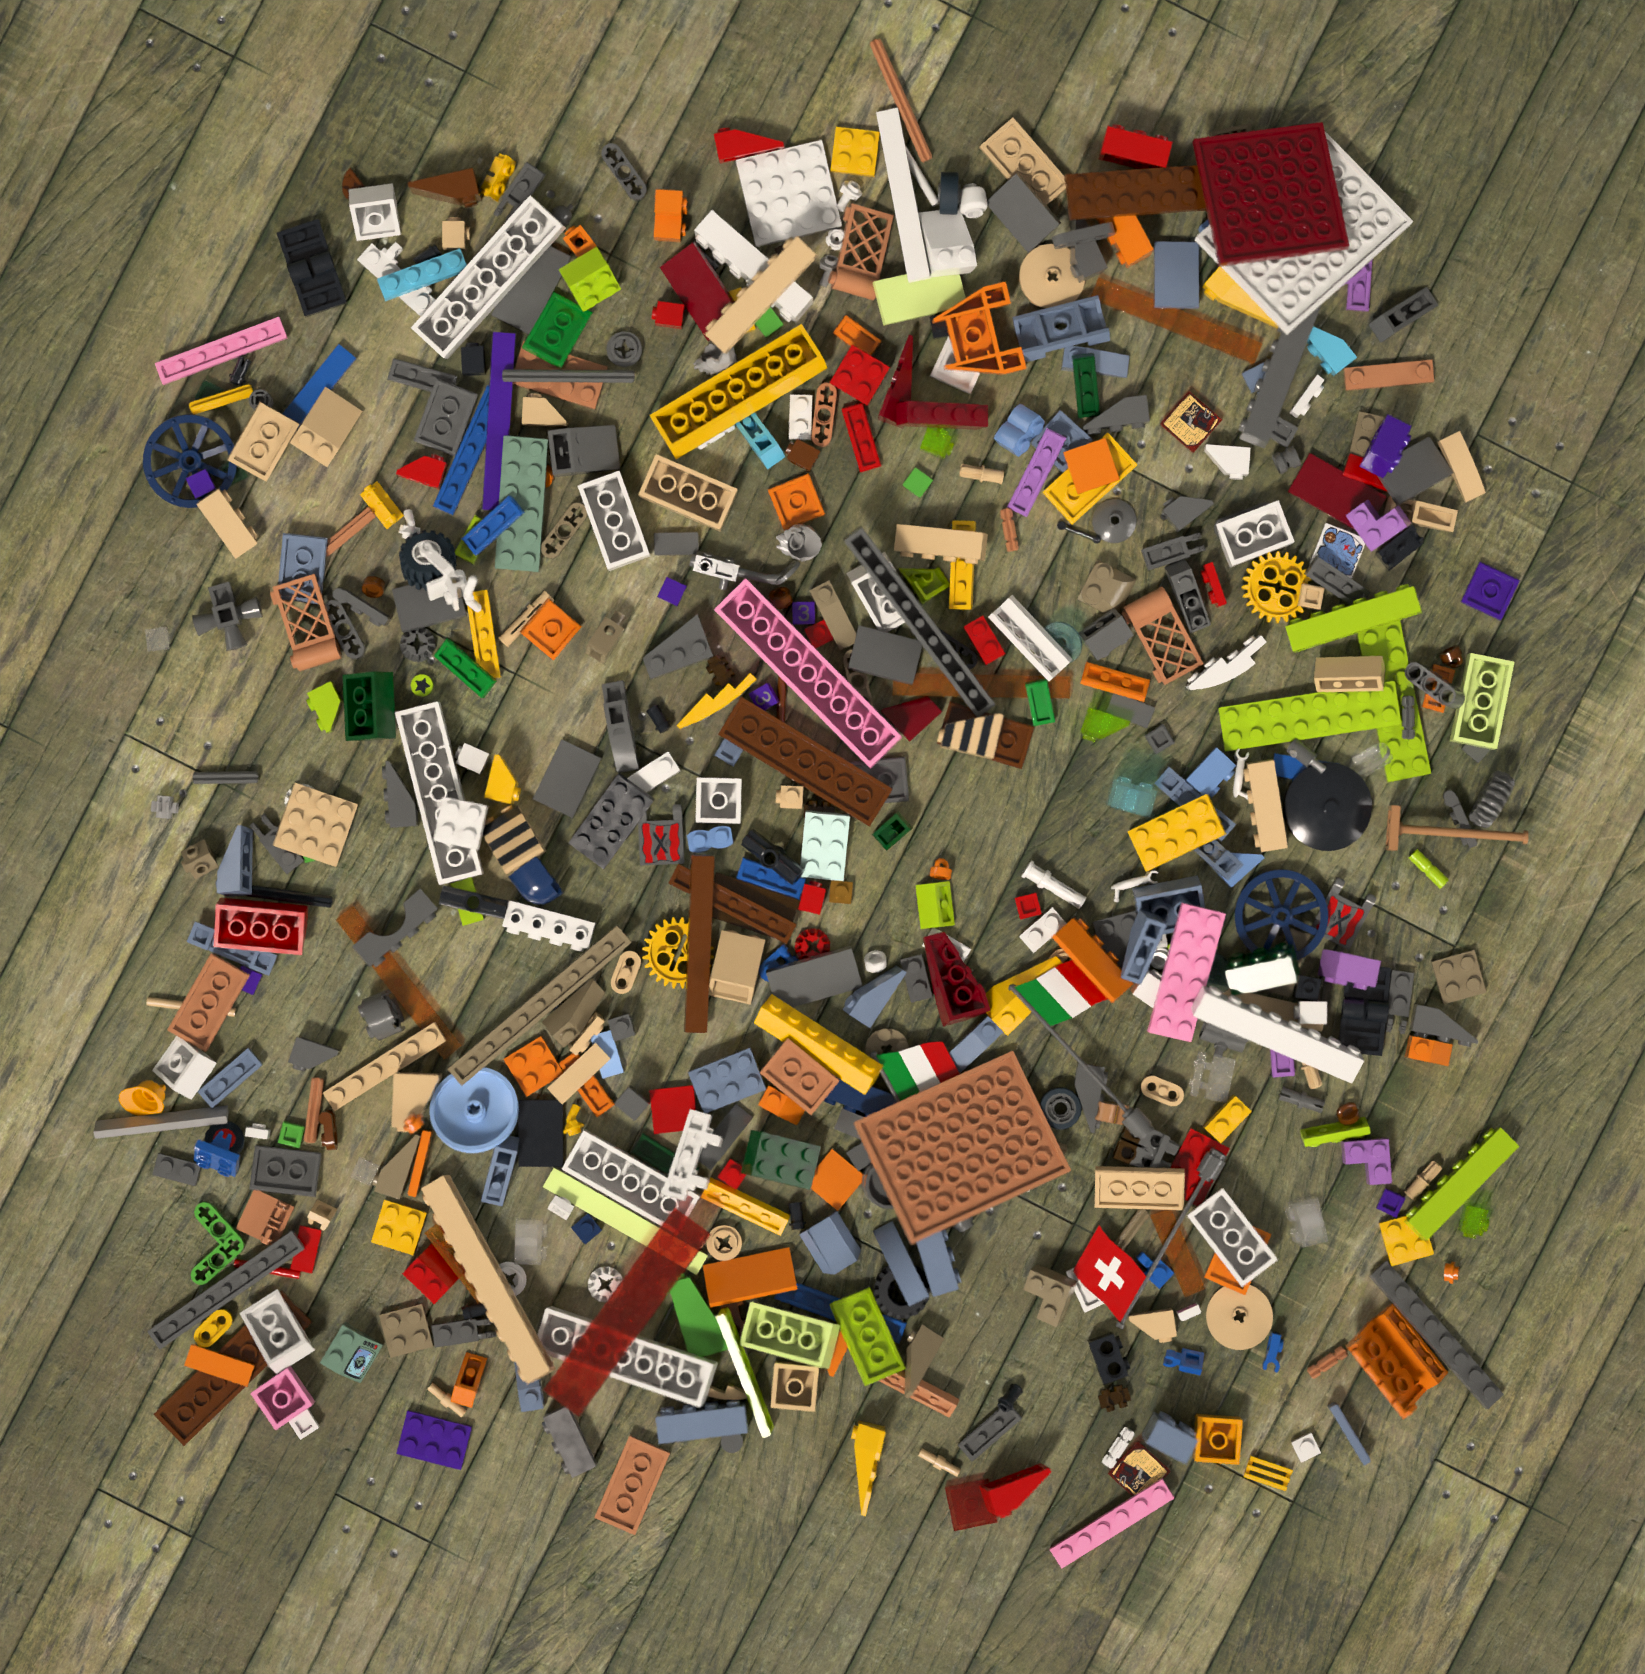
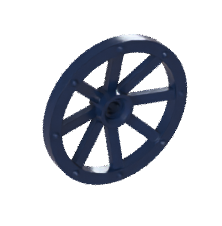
M194 414L172 417L161 423L146 442L143 453V469L146 479L154 492L165 501L179 507L196 508L198 507L197 502L207 496V493L199 499H183L178 497L188 473L191 472L194 475L198 473V468L202 470L207 469L209 473L224 479L219 488L221 491H227L234 479L237 465L229 461L228 472L225 473L201 460L224 451H228L229 456L234 444L228 433L218 423L207 417ZM181 423L201 424L191 449H189L179 424ZM172 427L183 452L181 453L156 443L157 439L163 432ZM208 428L217 433L224 442L223 445L198 453ZM152 449L177 458L179 461L152 471ZM189 456L194 458L192 465L186 463V458ZM182 468L173 493H168L160 486L156 478Z
M1273 870L1255 877L1242 890L1235 907V925L1240 939L1252 952L1259 947L1250 940L1246 932L1273 923L1274 925L1263 948L1266 950L1270 949L1279 928L1282 927L1288 945H1294L1297 960L1307 956L1319 945L1328 925V908L1322 892L1309 878L1290 870ZM1273 878H1290L1295 880L1283 905L1279 901L1272 881ZM1264 881L1272 898L1274 909L1248 897L1251 891ZM1300 884H1304L1314 894L1316 901L1290 909L1289 907ZM1247 903L1270 914V917L1244 926V904ZM1316 907L1320 908L1318 930L1293 918V915ZM1279 912L1286 914V918L1282 921L1277 918ZM1289 924L1315 936L1300 951H1297L1288 926Z

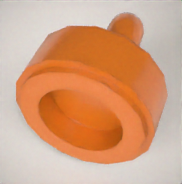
M938 858L935 861L934 867L930 868V876L934 879L949 880L952 876V870L949 869V864L944 858Z

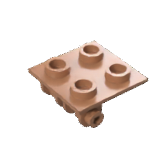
M253 1190L236 1229L261 1240L260 1242L263 1244L272 1245L280 1239L294 1206L261 1191Z

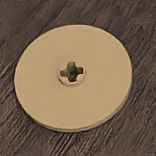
M1045 244L1036 247L1025 257L1019 271V282L1024 295L1031 303L1046 309L1073 302L1079 297L1085 281L1079 283L1078 279L1074 278L1071 273L1070 249L1067 247L1055 249L1054 244ZM1048 272L1050 274L1056 273V281H1049L1047 279L1049 277Z
M1250 1285L1246 1295L1223 1287L1209 1301L1206 1311V1322L1211 1335L1221 1345L1234 1350H1246L1257 1346L1267 1337L1273 1322V1312L1267 1297L1256 1287ZM1237 1310L1240 1313L1244 1312L1246 1315L1243 1317L1244 1322L1242 1323L1239 1320L1235 1321L1233 1318L1236 1316L1235 1311Z

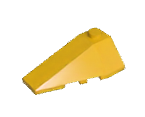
M1221 267L1203 285L1205 289L1204 294L1212 301L1216 299L1226 306L1278 329V325Z
M1057 956L994 985L986 992L991 1011L987 1012V1015L1007 1036L1031 1013L1012 990L1009 991V985L1015 984L1018 986L1032 981L1062 964L1063 962Z
M859 1421L858 1426H853L851 1438L855 1439L854 1448L861 1515L866 1516L872 1491V1482L876 1475L877 1460L879 1461L884 1441L885 1426Z

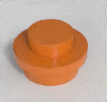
M414 1113L409 1115L404 1120L405 1125L403 1129L409 1131L410 1134L417 1131L424 1124L422 1115H415Z
M1451 1261V1264H1445L1444 1281H1449L1450 1284H1453L1454 1280L1459 1278V1267L1455 1266V1262Z

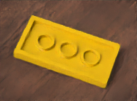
M1108 432L1101 439L1106 438L1120 479L1119 481L1077 495L1069 469H1067L1042 492L1071 525L1137 466L1135 461Z
M1205 794L1128 831V834L1145 871L1148 872L1226 835V831L1209 795Z

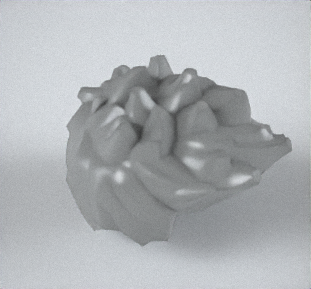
M710 343L708 346H705V351L700 358L693 363L694 369H699L700 372L704 371L707 375L710 373V375L715 376V374L717 375L737 363V354H735L733 347L726 354L715 344Z
M795 524L790 529L785 530L784 533L776 536L780 543L776 545V548L781 550L783 554L801 562L816 557L822 547L820 535L810 525Z

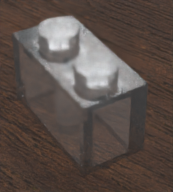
M516 1219L514 1264L541 1265L542 1260H546L547 1247L543 1246V1238H547L548 1224H544V1219Z

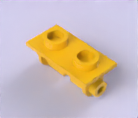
M499 153L498 157L495 156L489 169L495 175L494 177L486 175L480 187L482 189L480 194L491 197L498 202L505 192V186L510 176L514 173L517 162L508 155Z
M378 481L368 485L364 489L365 491L360 494L386 529L404 517Z

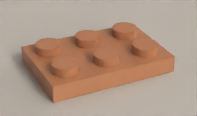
M790 1039L783 1043L760 1071V1074L810 1115L814 1113L840 1081Z

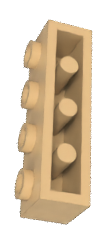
M897 524L894 551L900 552L902 557L913 558L914 554H922V559L935 560V556H942L943 561L956 562L957 558L965 559V563L978 564V560L985 561L988 534Z
M1269 759L1246 763L1247 768L1243 769L1245 782L1249 781L1250 784L1247 798L1249 804L1253 803L1254 812L1250 813L1252 826L1256 825L1257 834H1253L1255 847H1260L1261 852L1288 848L1274 760Z

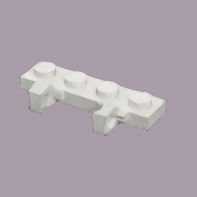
M395 242L388 250L384 247L380 251L371 243L357 260L375 277L381 278L401 270L397 266L398 262L395 259L403 251V248ZM430 285L399 296L420 317L435 302V299L429 295L432 292Z
M690 1109L663 1195L686 1201L689 1190L694 1191L695 1187L707 1190L710 1181L697 1176L698 1171L695 1169L702 1148H706L707 1143L721 1147L723 1142L722 1137L714 1135V1130L709 1128L712 1120L711 1115Z

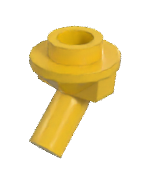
M572 1104L567 1115V1124L563 1130V1133H568L569 1136L581 1133V1128L584 1127V1124L576 1119L580 1107L576 1104Z

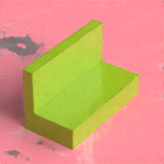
M950 881L915 885L920 928L927 929L955 925Z

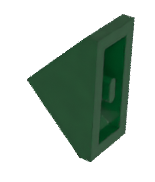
M898 811L872 835L887 851L913 827Z

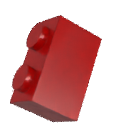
M984 616L963 627L985 666L1005 655Z

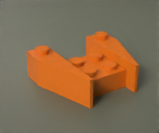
M1006 282L981 288L932 320V323L946 322L955 363L945 365L943 367L944 370L1005 375L1026 369L1022 347L999 351L990 314L991 309L1011 304Z

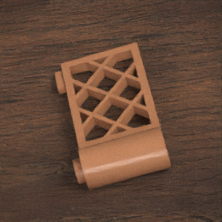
M853 203L850 207L845 208L843 220L847 222L835 271L832 270L828 278L831 289L870 300L876 298L873 282L878 281L880 278L894 215ZM854 212H862L867 221L858 226L853 218ZM877 217L887 220L885 229L880 232L872 221ZM869 223L875 233L868 239L864 237L860 230V227ZM856 230L862 242L853 247L849 241V234ZM877 236L881 243V248L874 253L868 241ZM864 244L870 256L861 260L855 249ZM849 252L853 254L857 261L853 266L843 264L844 256ZM871 257L876 264L875 273L867 271L863 262Z
M316 574L274 586L273 592H270L273 604H278L292 647L293 655L290 656L293 668L304 671L341 659V649L335 637ZM312 580L314 586L311 596L299 591L303 583ZM296 584H299L298 587H297V589L294 588V587H292V586H293V585H296ZM288 587L295 591L290 602H287L281 598L279 590ZM298 593L309 598L303 610L292 605ZM311 601L320 605L321 610L317 617L306 612ZM291 607L302 612L296 624L289 621L287 617ZM304 615L315 619L310 631L299 626ZM318 622L326 625L328 635L320 637L313 633ZM300 629L308 633L305 642L296 645L294 639L296 630ZM311 635L316 637V639L309 640Z
M1162 586L1123 607L1124 612L1121 615L1126 624L1131 623L1156 669L1152 672L1158 683L1163 682L1166 685L1203 665L1167 592ZM1171 612L1174 618L1172 629L1160 625L1162 616ZM1156 619H1158L1157 624L1151 623V622L1155 621ZM1147 624L1156 626L1153 638L1144 637L1140 628ZM1176 624L1179 627L1180 631L1175 630ZM1159 628L1171 631L1168 643L1156 641ZM1174 632L1183 635L1185 640L1182 648L1170 645ZM1146 640L1151 641L1150 647ZM1154 643L1166 646L1163 659L1155 657L1152 653ZM1187 644L1190 650L1185 649ZM1169 647L1181 650L1178 663L1166 660ZM1184 651L1193 654L1197 662L1191 666L1182 665L1181 661ZM1157 660L1162 661L1161 666H1159ZM1165 662L1177 665L1174 675L1166 679L1162 671Z

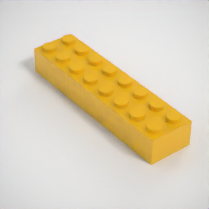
M800 324L652 413L650 417L675 459H678L826 370L827 365L803 325Z

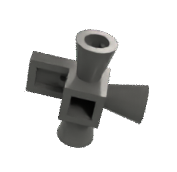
M230 582L209 587L213 613L192 615L197 635L201 636L217 627L225 632L226 651L247 646L238 626L243 625L241 619L263 617L257 596L237 606Z

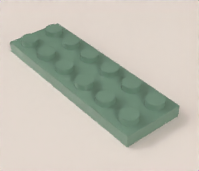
M504 435L499 504L511 495L525 513L497 537L495 569L540 571L549 439Z

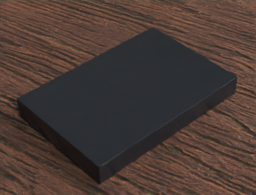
M518 1100L519 1167H563V1104L558 1100Z

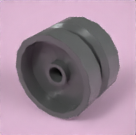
M870 1163L862 1175L861 1187L864 1195L873 1204L883 1209H894L873 1164Z

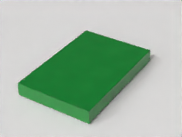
M553 292L525 340L522 349L562 369L593 312L590 310L583 312L578 304Z

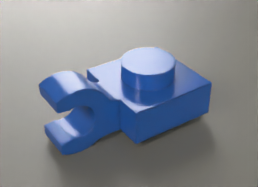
M1141 1251L1136 1258L1147 1268L1143 1272L1147 1275L1154 1261ZM1160 1260L1149 1280L1160 1289L1174 1272Z
M1270 1331L1266 1357L1262 1363L1263 1370L1267 1369V1364L1270 1362L1275 1364L1274 1372H1278L1280 1369V1364L1276 1357L1277 1353L1282 1351L1284 1339H1281V1334Z
M1182 1348L1181 1353L1174 1350H1166L1163 1365L1166 1367L1179 1365L1178 1371L1200 1375L1204 1353Z

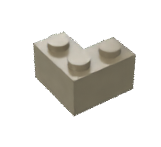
M1039 1264L1034 1266L1029 1272L1023 1290L1044 1298L1036 1319L1055 1327L1059 1326L1064 1321L1078 1281Z

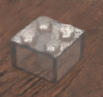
M1309 1195L1287 1201L1288 1207H1285L1287 1219L1293 1224V1228L1290 1229L1293 1242L1298 1243L1302 1248L1327 1242L1328 1237L1318 1198L1314 1195Z

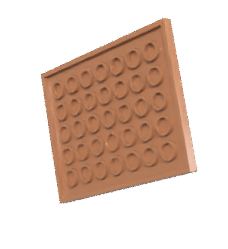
M1013 1051L853 1123L911 1245L1071 1171Z

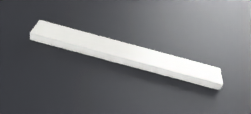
M894 108L876 112L908 282L930 279L899 110Z

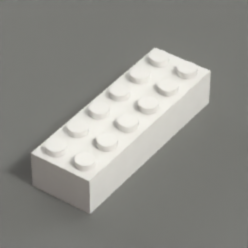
M712 210L694 230L696 243L704 250L709 248L712 251L713 257L720 264L725 262L729 265V271L738 279L740 277L744 278L748 288L754 283L752 278L760 270L764 272L769 267L767 264L769 259ZM794 282L771 308L776 306L779 309V314L787 322L792 320L796 323L813 304V297Z
M586 1129L582 1132L562 1167V1170L676 1235L679 1234L700 1197L699 1193L691 1190L688 1191L686 1201L663 1195L668 1179L667 1175Z

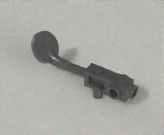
M697 551V554L692 553L689 564L695 572L720 578L718 588L722 590H727L729 580L736 582L737 576L762 583L779 585L787 580L800 566V563L795 560L779 574H764L739 568L741 561L734 560L731 557L725 558L713 555L711 552Z

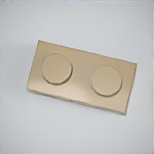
M595 1012L588 1020L582 1032L568 1044L569 1050L575 1055L579 1052H584L590 1044V1038L602 1031L605 1021L599 1013Z

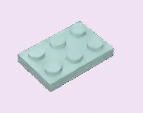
M806 810L800 864L805 870L801 877L843 881L850 815Z

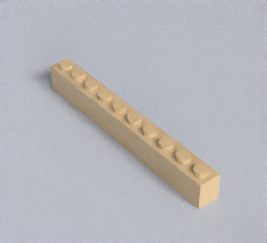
M443 1175L421 1188L424 1193L422 1194L423 1200L428 1206H431L434 1212L433 1218L435 1222L442 1226L446 1242L453 1246L457 1262L462 1264L466 1270L464 1272L466 1279L469 1283H473L477 1299L484 1303L488 1319L492 1323L494 1322L498 1329L496 1333L499 1339L505 1342L508 1347V1356L513 1362H516L520 1378L529 1384L554 1371L556 1368L451 1176Z

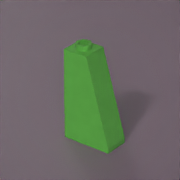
M684 1273L672 1276V1281L668 1282V1286L687 1351L704 1357L728 1350L716 1315L691 1276L685 1277Z

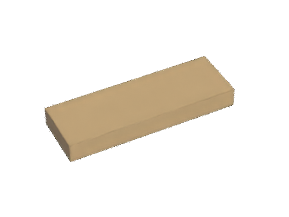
M595 1043L547 1089L561 1104H564L611 1058Z

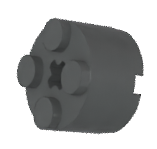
M388 989L363 999L362 1004L358 1005L361 1017H365L368 1024L366 1030L370 1038L375 1037L377 1040H382L405 1030V1026H401V1022L404 1021L401 1008L396 998L391 999L389 997V994L392 992Z

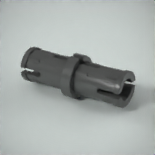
M1284 1086L1278 1098L1280 1101L1297 1105V1108L1302 1109L1304 1107L1322 1113L1323 1108L1321 1106L1324 1107L1325 1104L1324 1099L1312 1097L1304 1091L1300 1093Z

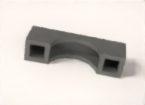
M421 889L403 903L405 921L396 933L388 936H378L368 932L352 946L369 968L372 965L378 967L386 960L385 954L389 951L392 953L397 951L403 945L401 941L408 936L411 939L420 931L418 926L423 922L426 924L430 923L437 916L435 914L437 907Z

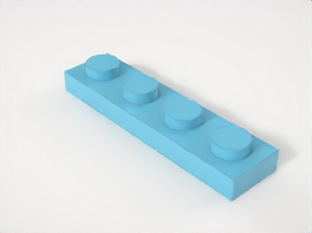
M457 249L378 278L377 282L384 300L388 301L459 275L467 265L461 250Z

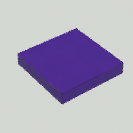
M1479 562L1460 602L1501 621L1520 580Z

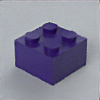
M1387 415L1376 430L1359 467L1381 478H1384L1387 472L1392 473L1403 455L1401 453L1404 447L1410 441L1412 435L1408 433L1412 426Z

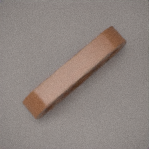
M830 383L821 384L817 389L811 438L813 444L820 448L828 446L832 437L837 390ZM826 387L830 388V392H833V396L830 395L828 397V404L833 403L832 407L818 405L819 401L824 403V395L820 394V392L825 391ZM821 409H827L830 412L831 417L828 421L819 420L818 412ZM816 423L822 426L830 425L829 429H824V435L828 436V439H824L823 443H819V440L815 438V435L820 434V427H816Z

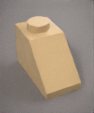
M530 393L528 397H523V426L567 428L568 423L546 398H542V394Z
M1172 1308L1134 1313L1128 1316L1130 1322L1154 1340L1159 1339V1343L1170 1342L1172 1337H1177Z

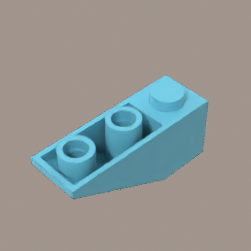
M1313 326L1307 341V349L1314 357H1319L1322 361L1320 365L1327 374L1331 373L1335 376L1353 362L1357 356L1343 339Z

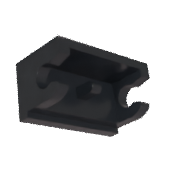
M1414 525L1409 526L1375 554L1388 571L1424 544L1423 537L1417 534V529Z

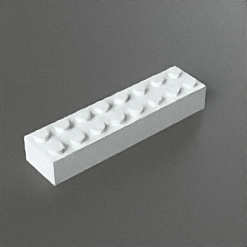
M529 196L411 328L443 358L449 359L566 227L535 198Z
M437 701L395 712L438 884L443 885L484 874L478 850L433 841L442 797L465 801L441 703Z
M553 1306L546 1308L538 1332V1337L548 1356L698 1407L705 1405L718 1364L716 1361Z

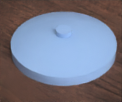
M486 1067L481 1069L463 1086L452 1074L448 1075L438 1085L430 1102V1120L438 1137L452 1149L465 1153L485 1152L501 1144L513 1131L519 1115L518 1098L511 1083L499 1072Z

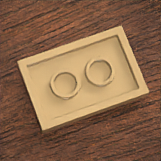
M259 402L227 460L267 482L298 428L299 423Z

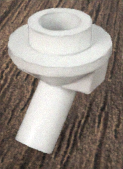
M844 181L840 191L843 195L836 206L841 212L844 211L850 199L856 201L862 195L861 187L855 181Z
M405 510L403 513L406 525H400L398 533H401L402 538L406 539L407 537L412 538V534L415 532L420 534V528L415 527L412 510Z

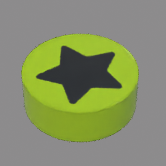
M417 675L411 681V690L417 696H428L433 690V681L427 675Z

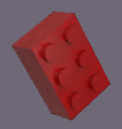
M1112 124V127L1107 126L1099 160L1135 169L1166 168L1172 142L1162 135L1151 137L1147 136V133L1144 131L1134 130L1130 132L1126 131L1124 126Z

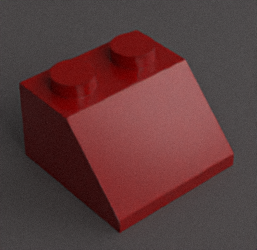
M434 1240L402 1274L435 1304L466 1270L437 1240Z

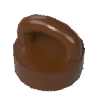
M368 576L364 579L362 592L367 597L378 598L384 592L385 582L383 579L376 576Z
M787 587L775 588L769 594L770 602L776 609H786L792 605L793 599Z
M1458 645L1447 648L1439 655L1442 663H1446L1451 668H1457L1463 663L1462 651Z
M1354 1102L1341 1105L1336 1113L1338 1121L1343 1125L1356 1123L1360 1115Z

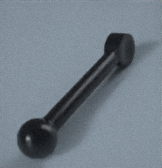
M1063 521L1057 524L1059 530L1065 529L1091 539L1095 544L1101 541L1100 536H1093L1067 526Z

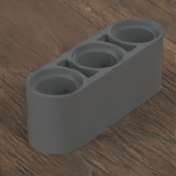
M1412 662L1406 667L1405 677L1408 681L1440 704L1453 709L1460 708L1464 704V693L1431 668L1417 662ZM1418 670H1421V674H1420V676L1417 678V677H1416L1417 671H1418ZM1437 681V686L1433 690V684ZM1453 693V699L1449 702V696Z

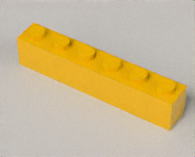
M773 994L762 1005L754 1021V1024L782 1042L790 1039L827 1071L864 1095L876 1082L883 1068V1065Z

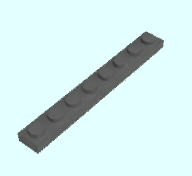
M292 1230L147 1331L158 1348L162 1349L305 1249V1246L294 1230Z
M1384 1261L1369 1275L1372 1281L1485 1409H1489L1504 1395L1387 1261Z

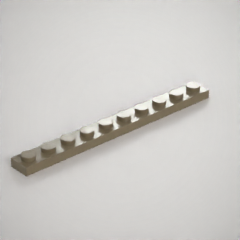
M616 925L449 1066L448 1071L463 1086L632 943L631 940Z

